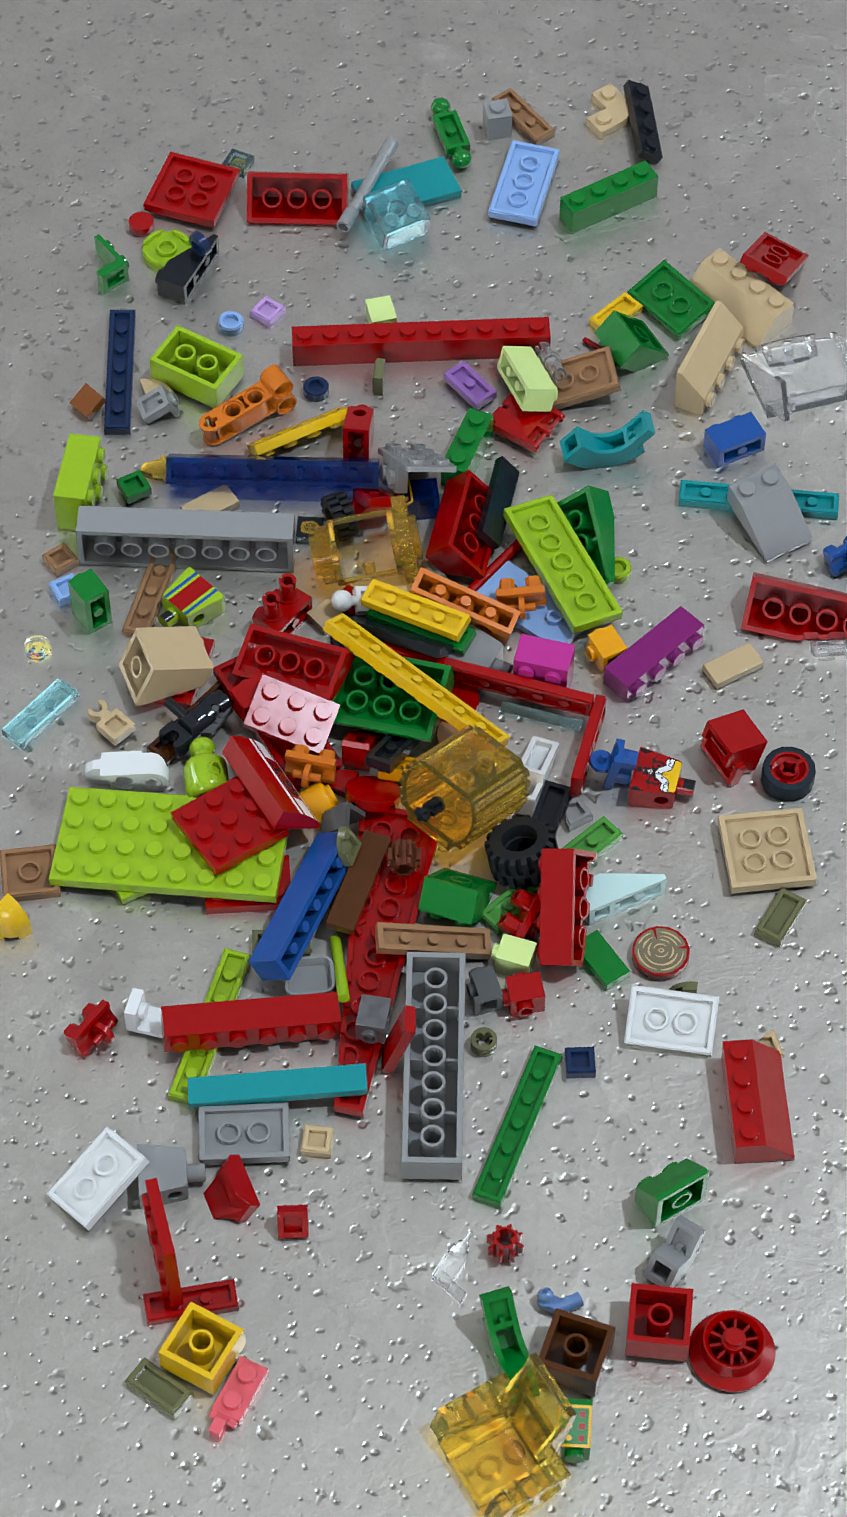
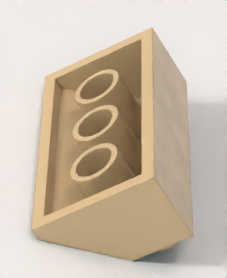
M721 248L705 258L690 279V282L712 301H721L743 326L742 338L756 351L792 324L794 303L756 274L747 270L744 265Z
M716 300L676 375L674 406L703 416L707 407H712L716 397V390L723 387L726 371L732 370L736 359L735 355L736 353H741L745 344V339L742 338L743 326L721 301Z

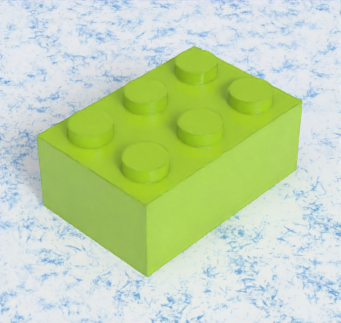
M179 325L175 327L149 359L151 378L160 380L171 389L212 408L222 404L245 375L242 354Z
M69 433L53 494L58 529L76 531L79 506H96L97 501L102 499L103 486L101 483L102 480L106 481L108 465H104L106 448H102L101 437Z

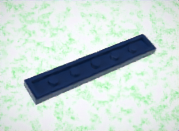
M110 310L104 435H131L136 326L135 310Z

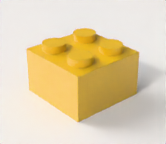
M190 1302L158 1351L160 1367L215 1395L246 1346L245 1331L243 1328Z

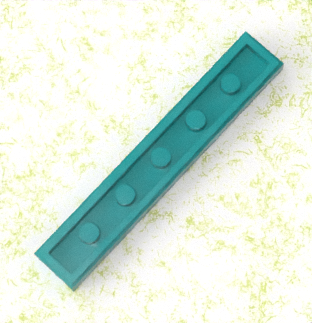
M681 480L678 506L733 511L727 501L730 484ZM791 489L803 517L837 520L839 493Z
M366 1063L188 1078L189 1109H196L200 1106L245 1105L368 1095Z

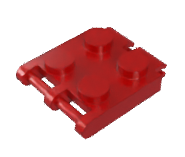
M510 393L501 403L503 406L498 407L492 414L494 415L493 431L536 453L540 448V443L546 437L549 438L553 433L552 429L558 422H563L566 417L564 413L553 407L551 411H522L513 394Z

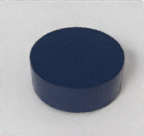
M195 231L189 236V243L198 255L205 257L212 251L211 244L201 232Z
M310 377L303 384V394L311 402H321L329 395V384L322 377Z

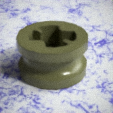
M481 1027L472 1033L471 1049L473 1053L479 1057H489L494 1054L497 1049V1035L492 1029ZM479 1039L482 1041L489 1039V1045L484 1043L480 1046Z

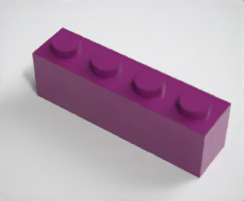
M680 606L604 667L603 684L626 703L634 696H640L650 683L660 680L667 669L672 665H678L688 652L696 650L701 646L704 640V624Z

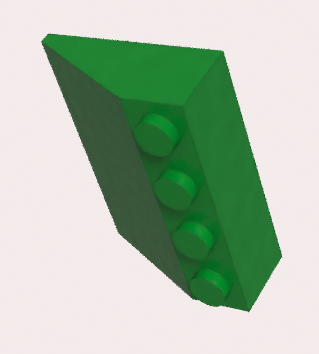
M354 655L355 658L340 690L332 700V702L340 704L333 724L431 743L441 718L424 704L419 703L405 690L396 686L393 681L382 673L377 672L370 664ZM403 657L452 693L455 682L452 666Z

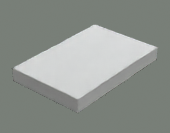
M632 985L624 1044L712 1056L719 997Z
M106 1126L46 1195L89 1231L148 1165L149 1160Z

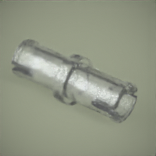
M540 342L539 344L543 349L541 350L537 345L535 347L536 355L540 358L545 370L551 375L552 380L558 383L562 382L563 380L559 375L562 374L563 378L566 379L568 373L561 364L560 356L553 352L549 343Z

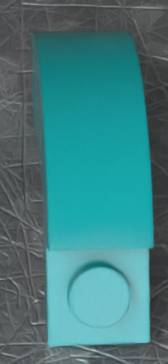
M642 410L627 424L615 431L592 433L577 426L559 442L565 462L581 468L599 469L618 466L637 458L645 452L643 444L654 436L656 432L651 414Z

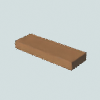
M512 88L492 98V100L508 99L512 113V125L532 144L541 145L555 137V130Z

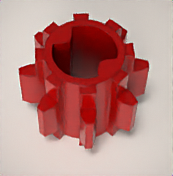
M512 1224L507 1225V1227L496 1225L495 1232L487 1234V1243L490 1244L488 1255H492L493 1258L497 1257L498 1263H503V1261L514 1263L515 1255L518 1256V1253H523L524 1245L520 1243L523 1233L517 1230L514 1231ZM508 1242L510 1245H501L500 1243Z

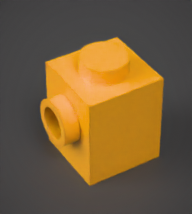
M609 625L604 628H597L588 634L585 652L591 662L594 661L600 672L604 674V667L628 648L613 625Z

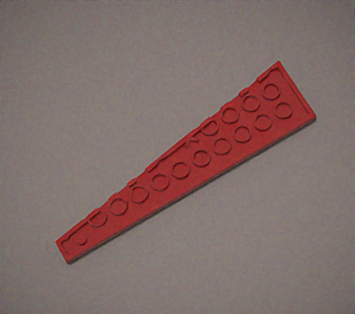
M390 807V810L386 812L365 811V818L359 821L358 839L361 840L364 830L391 837L392 842H396L398 839H410L412 842H416L417 848H421V867H417V872L412 873L411 876H397L396 873L391 872V867H387L386 855L353 936L349 935L346 976L350 999L348 1002L343 1003L338 1066L366 1063L368 1095L335 1097L334 1111L359 1117L364 1116L383 1043L370 1044L356 1039V1020L361 996L366 994L391 998L392 1014L407 955L376 953L375 926L377 922L416 924L420 911L418 908L424 878L430 875L444 824V817L431 816L429 821L419 822L413 811Z

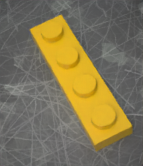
M339 406L247 444L248 450L251 455H259L260 458H264L274 454V449L282 445L283 448H288L298 444L297 439L304 436L307 439L316 437L322 433L321 429L328 426L330 429L344 425L347 407Z
M372 579L360 599L361 605L457 642H459L471 622L469 614L376 579Z

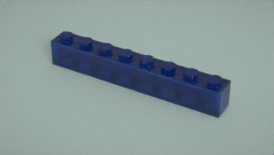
M169 453L166 457V483L378 489L380 482V459Z

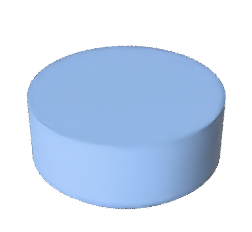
M227 311L221 314L218 318L219 331L225 336L240 334L244 329L242 315L235 311Z

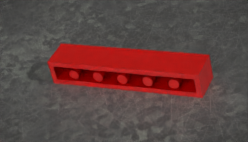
M337 992L161 1006L164 1052L182 1053L187 1050H213L218 1047L230 1046L240 1048L245 1045H272L277 1042L288 1041L299 1043L311 1039L330 1040L340 1037L342 1021Z

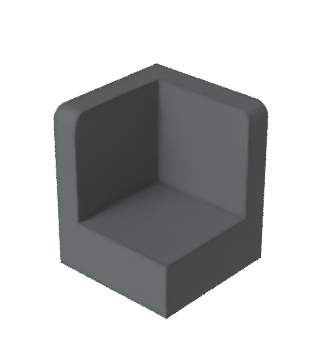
M348 801L339 804L323 813L321 833L338 832L339 826H348L350 828L351 824L364 819L366 812Z

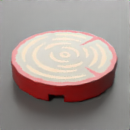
M655 926L645 929L637 936L633 943L632 960L635 968L640 973L642 971L646 974L648 978L666 981L676 978L681 974V971L686 969L689 963L690 948L686 938L678 931L670 927Z

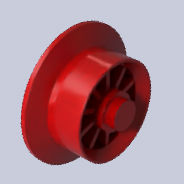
M737 1310L720 1311L707 1316L695 1327L690 1336L688 1355L693 1370L703 1382L720 1391L743 1392L753 1389L768 1377L775 1361V1344L768 1329L755 1317Z

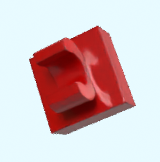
M308 1205L277 1206L278 1238L309 1237Z

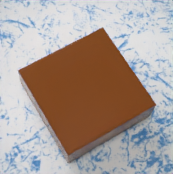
M85 383L69 403L91 420L107 400Z

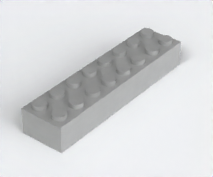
M79 506L76 538L80 565L147 567L151 556L156 557L154 567L158 565L169 567L173 555H169V550L175 551V554L178 556L174 564L176 568L187 569L190 566L192 569L294 573L296 553L294 514L256 511L235 512L229 510L208 511L201 509L180 510L174 508L153 509L147 507Z
M407 952L406 1005L415 1006L416 1033L404 1052L401 1178L462 1180L465 953Z

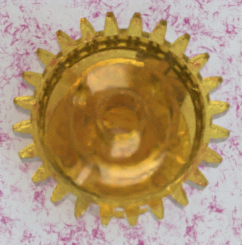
M405 496L391 497V508L326 520V525L314 527V534L308 535L317 580L323 579L325 585L338 582L340 587L371 581L372 579L405 574L407 584L413 583L420 570L418 560L424 558L415 514L409 515ZM387 516L397 568L376 572L375 562L364 564L366 574L346 578L336 526Z

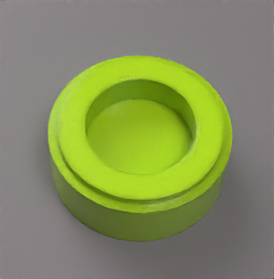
M615 557V584L624 583L631 577V563L623 557Z

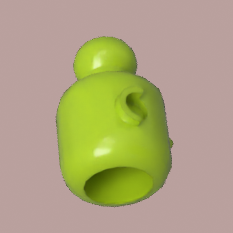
M207 737L196 738L189 746V752L192 757L186 761L183 768L185 791L189 797L197 798L230 780L225 759L220 755L214 754L216 750L215 744Z

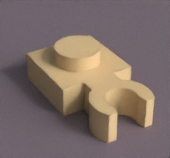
M101 699L97 701L100 712H94L91 708L87 709L88 718L96 723L97 731L115 746L136 730L133 721L118 708L110 712L107 703Z

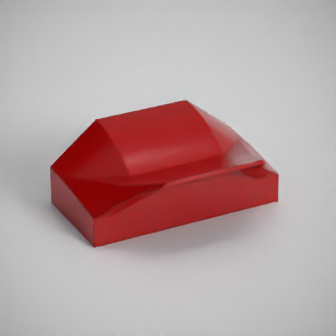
M378 486L354 488L351 505L354 506V513L357 517L371 511L383 515H391L395 509V496Z
M229 1155L203 1194L215 1220L232 1219L237 1222H246L258 1209L260 1202L240 1155Z

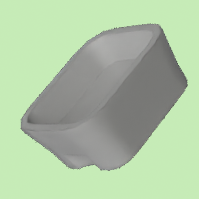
M326 955L302 956L291 979L284 980V987L288 996L333 992L335 975L332 959Z

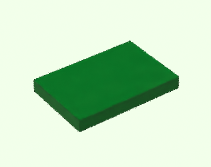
M665 260L627 291V294L641 303L643 309L678 340H681L709 315L715 304L714 301Z

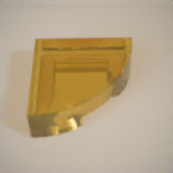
M160 456V459L150 463L149 461L146 462L140 470L144 477L165 482L173 466L174 458L173 456Z

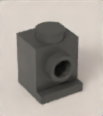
M493 966L485 968L476 967L470 970L468 973L470 983L466 984L469 999L473 1000L474 1016L502 1010L503 993Z

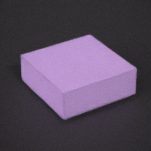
M264 296L250 310V317L271 328L286 313V307L268 296Z

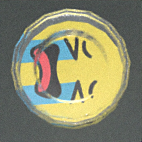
M43 635L29 637L24 643L26 657L32 662L47 660L52 652L50 640Z

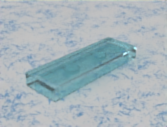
M58 678L1 729L2 735L23 750L80 698L79 691L61 678Z

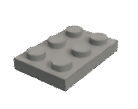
M288 1103L200 1106L199 1162L205 1163V1165H222L229 1155L236 1154L240 1155L243 1164L290 1162Z

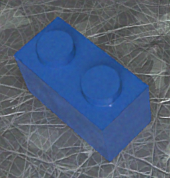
M749 412L744 415H737L731 420L714 424L705 429L703 446L716 466L720 468L764 451L766 432L753 413Z

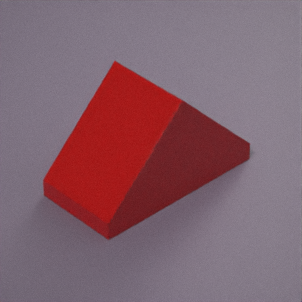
M351 730L342 740L343 768L370 772L371 767L365 765V756L377 745L378 734Z

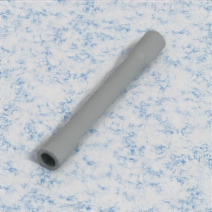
M387 137L360 187L336 224L339 231L348 233L351 230L362 206L399 146V142L395 138Z

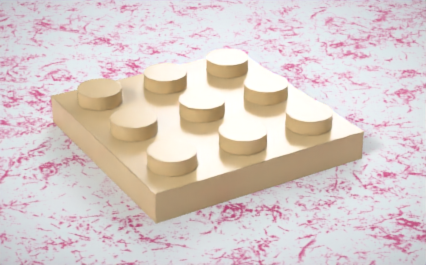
M802 808L718 816V827L731 894L781 889V887L794 888L816 885L817 877Z

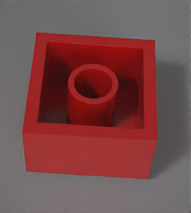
M632 1283L625 1355L687 1362L694 1289Z

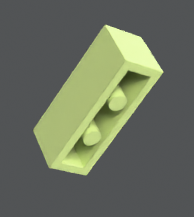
M503 346L497 369L521 410L551 411L553 403L557 399L558 390L532 347Z

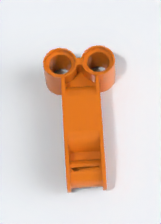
M271 365L264 369L260 375L259 382L205 413L200 418L199 426L204 431L203 440L207 445H221L276 411L278 414L284 415L294 409L297 399L291 393L293 383L278 365Z

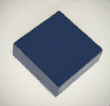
M594 1047L565 1048L566 1079L596 1078Z

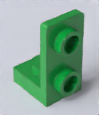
M98 234L94 236L96 253L108 264L97 271L98 288L105 294L129 280V263L123 255L120 256L115 251L109 240L105 241Z

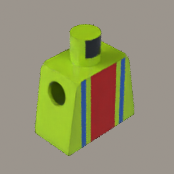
M189 566L163 593L162 600L165 612L158 616V620L163 627H172L179 623L181 626H196V628H199L226 612L225 597Z

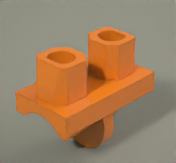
M538 575L525 578V587H515L514 579L511 578L500 579L499 589H496L497 601L521 611L520 620H526L525 612L536 611L537 606H547L545 585L541 584Z
M296 744L293 750L286 751L284 772L293 778L302 779V788H308L311 781L334 784L336 778L334 751L323 749L320 751L319 756L310 754V748L302 744Z

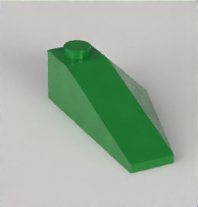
M588 485L557 503L607 586L615 583L614 512L609 492Z

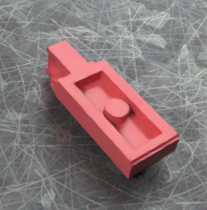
M240 1356L211 1408L209 1418L213 1419L208 1429L210 1438L221 1442L229 1427L235 1429L237 1425H241L269 1374L268 1368Z

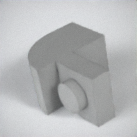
M680 1214L675 1218L665 1242L653 1252L643 1276L656 1285L674 1287L696 1259L700 1251L698 1247L706 1230Z

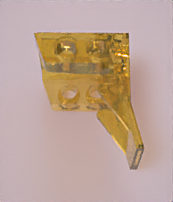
M536 1352L529 1355L525 1365L511 1381L505 1372L499 1374L442 1406L430 1424V1428L436 1435L438 1444L445 1454L448 1464L477 1510H480L484 1517H519L563 1492L571 1477L569 1470L560 1458L561 1446L577 1414Z

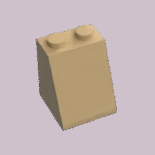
M196 626L136 628L118 663L136 706L203 687L213 671V662L206 652L204 641L200 637Z

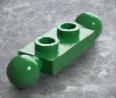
M442 97L436 98L431 104V110L434 114V127L446 156L453 155V164L459 169H465L472 162V156L469 152L470 142L457 111H450L449 101Z

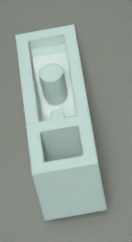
M599 873L595 875L593 886L588 887L586 892L587 901L590 903V911L585 920L588 925H591L665 894L666 876L664 874Z

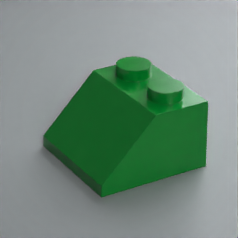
M615 310L594 332L600 340L599 345L601 348L610 347L614 364L621 370L627 369L637 372L669 356L668 352L644 321Z
M443 868L425 876L418 910L427 912V916L431 918L444 919L446 917L453 919V923L456 925L469 927L482 919L483 912L495 892L497 882Z
M687 1158L679 1163L672 1162L663 1169L662 1173L653 1178L648 1176L638 1183L635 1202L653 1227L657 1228L705 1200L709 1171L706 1167Z

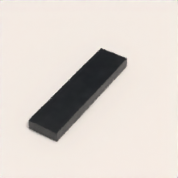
M503 456L495 460L476 535L493 550L501 547L507 524L503 516L504 508L511 507L520 473Z
M360 616L349 617L380 641L435 658L451 655L453 645Z

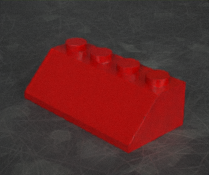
M248 171L247 223L336 225L345 208L348 207L349 173Z
M470 470L446 482L425 557L442 573L483 579L485 578L492 549L476 535L488 486Z
M753 1039L723 1041L721 1060L734 1164L794 1160V1148L780 1051Z

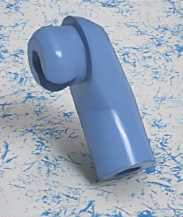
M546 1287L540 1289L537 1293L539 1307L554 1314L556 1308L571 1312L584 1306L578 1292L560 1298L554 1295L550 1288Z

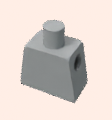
M469 624L468 627L475 629L477 635L465 655L462 656L451 651V655L446 656L511 673L513 670L512 664L503 661V644L472 624Z
M137 1144V1151L149 1160L148 1165L138 1175L141 1209H144L141 1194L147 1193L145 1180L157 1178L163 1205L188 1199V1182L206 1181L205 1163L187 1164L185 1148Z

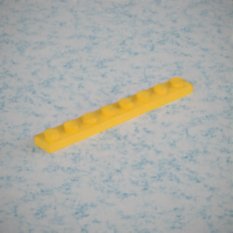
M341 613L325 622L323 630L332 636L335 641L340 642L351 650L354 655L370 664L377 672L382 673L393 681L396 686L405 690L419 703L424 704L436 713L439 718L444 719L461 734L470 738L481 749L493 754L508 744L511 736L348 616Z

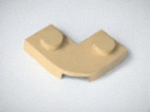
M612 83L592 93L591 100L601 111L589 116L586 125L600 139H603L627 124L629 114L626 98Z

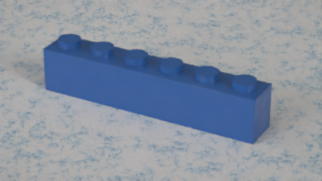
M338 832L317 833L248 962L262 981L291 979L349 868V866L342 864L338 855Z

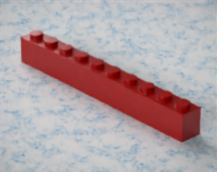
M549 317L292 326L293 366L375 363L376 358L385 359V363L499 359L503 346L532 347L537 357H550L551 334Z

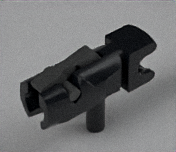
M218 689L202 697L191 710L189 708L185 710L172 697L167 698L164 706L179 720L176 722L171 720L159 731L160 743L166 746L174 742L175 757L181 758L189 751V746L194 739L202 735H215L233 712L232 701Z

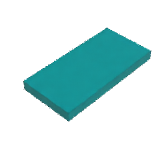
M442 156L381 173L361 209L367 221L372 222L461 197L462 190L445 157ZM364 178L351 182V188L354 194L357 192Z

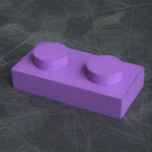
M464 360L444 372V380L476 410L497 398V391Z

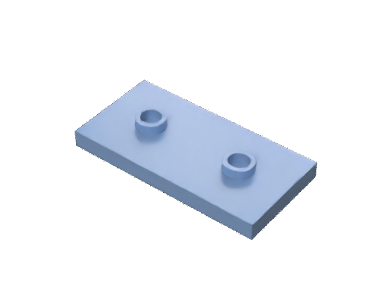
M512 140L488 210V217L537 227L560 157V149Z
M507 561L476 592L497 601L496 589H499L500 579L511 578L514 579L515 587H525V578L531 575L510 561ZM545 587L547 606H537L536 611L525 612L526 620H520L519 615L515 627L527 635L571 644L581 632L572 633Z

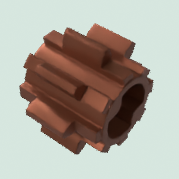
M398 839L396 842H392L391 848H387V867H391V872L396 873L397 876H411L412 873L417 872V867H421V848H417L416 842H412L410 839Z

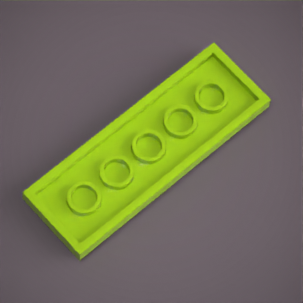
M552 494L504 508L503 516L573 634L622 619V609Z

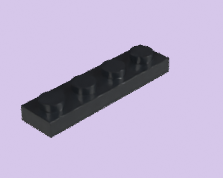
M627 80L623 88L636 155L638 158L658 164L663 156L649 86Z

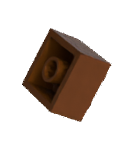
M556 1308L536 1363L539 1379L595 1397L614 1343L616 1327Z

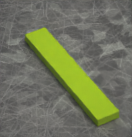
M228 948L224 949L204 1003L238 1000L251 966L248 962L251 954ZM219 1047L213 1050L195 1049L184 1052L168 1094L169 1100L189 1105L188 1078L209 1076Z

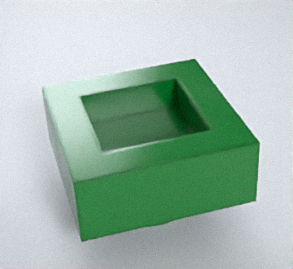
M141 470L116 479L117 487L128 504L152 495V488Z

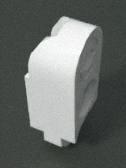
M142 751L101 752V759L90 761L85 765L84 778L96 785H111V790L158 792L168 787L170 771L164 759L156 753H142Z

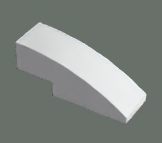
M532 736L517 767L516 777L508 792L506 810L522 815H530V817L533 816L545 781L549 778L559 748L558 742Z

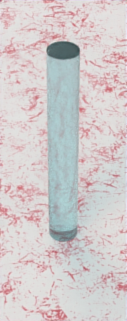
M503 701L501 705V712L580 732L583 726V721L506 701Z

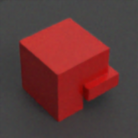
M743 709L708 720L702 733L703 740L700 747L727 784L733 786L739 784L743 774L756 769L768 741Z

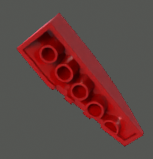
M753 572L741 629L794 641L806 639H847V593Z

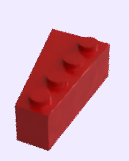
M574 848L542 849L538 861V867L541 872V884L538 887L540 914L537 918L540 942L536 949L539 965L583 966L587 929L582 925L583 920L587 918L590 911V903L587 901L586 892L588 887L593 886L594 875L589 874L590 862L596 861L597 852Z

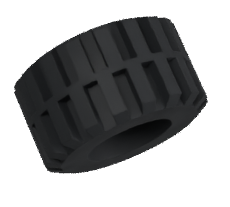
M517 815L512 816V819L502 820L500 825H495L492 828V832L487 834V841L484 844L491 874L495 881H499L500 885L504 887L509 885L510 889L519 887L523 890L528 889L530 886L535 888L541 883L538 861L542 849H559L554 829L550 826L549 822L541 820V817L538 816L532 818L530 815H523V817H518Z

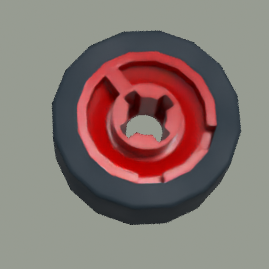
M780 747L772 750L766 756L762 766V785L766 792L775 799L781 801H797L811 792L816 774L815 763L809 754L796 747Z

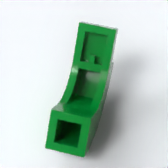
M507 1286L479 1294L484 1315L482 1320L489 1347L502 1384L512 1403L542 1395L537 1366L529 1355L520 1330L512 1290Z

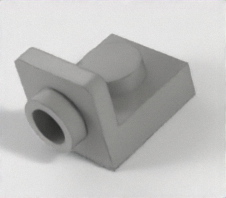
M163 385L158 386L136 400L141 416L147 424H150L169 411L175 417L181 415L178 408L180 401L173 391L169 392Z

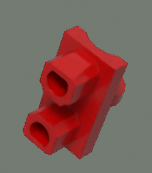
M519 889L514 892L510 899V903L520 909L517 917L510 912H505L498 921L497 926L508 935L522 939L526 935L528 938L533 939L536 932L540 933L537 926V918L540 914V900L538 893L531 894L523 889Z
M103 999L98 1005L88 1003L82 1010L83 1022L80 1025L70 1023L64 1030V1035L68 1042L74 1045L78 1055L86 1058L101 1041L111 1044L115 1040L111 1030L116 1026L118 1019L110 1010L109 1002Z

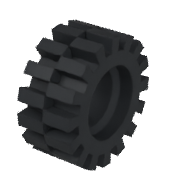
M340 490L323 496L320 502L323 508L321 510L325 516L324 520L327 522V528L331 531V536L334 537V540L341 542L359 535V523L356 520L358 518L354 513V506L351 505V500L346 492L344 493V490Z

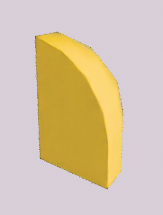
M7 893L0 900V940L19 937V940L24 939L32 934L30 920L19 903Z

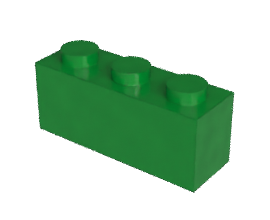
M472 408L468 409L445 458L450 460L449 462L457 466L456 472H441L442 486H445L448 480L467 470L475 473L493 436L494 415Z

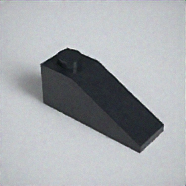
M213 234L207 238L211 244L212 251L205 257L198 255L191 247L168 260L163 269H159L155 277L158 295L186 304L219 254L218 235Z

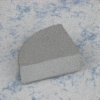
M577 796L569 802L565 812V825L568 832L593 821V814L583 800Z

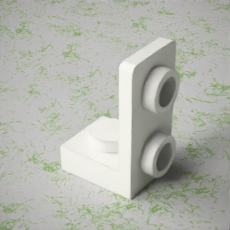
M132 988L124 1011L126 1030L163 1038L161 1008L149 1006V1003L145 1002L144 990Z

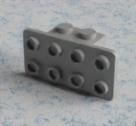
M386 443L385 447L378 448V454L384 457L383 465L379 469L380 480L385 486L396 493H407L408 472H456L457 466L449 462V459L443 458L442 454L435 453L433 449L426 448L427 445L414 443L411 444V448H401V444Z

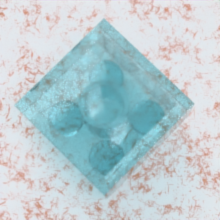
M409 178L363 196L361 211L383 251L428 233L431 218Z

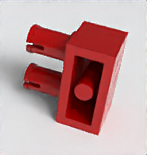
M286 573L281 575L282 578H279V589L266 592V597L262 596L263 606L255 610L252 620L255 625L294 634L307 619V612L312 609V597L296 588V577L293 574Z

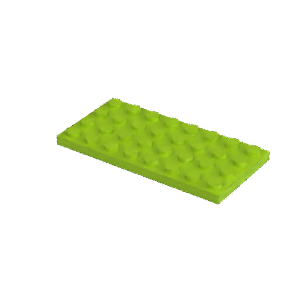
M69 787L49 882L52 886L276 903L288 836L216 876L171 818L172 811L196 799L195 797L177 794Z

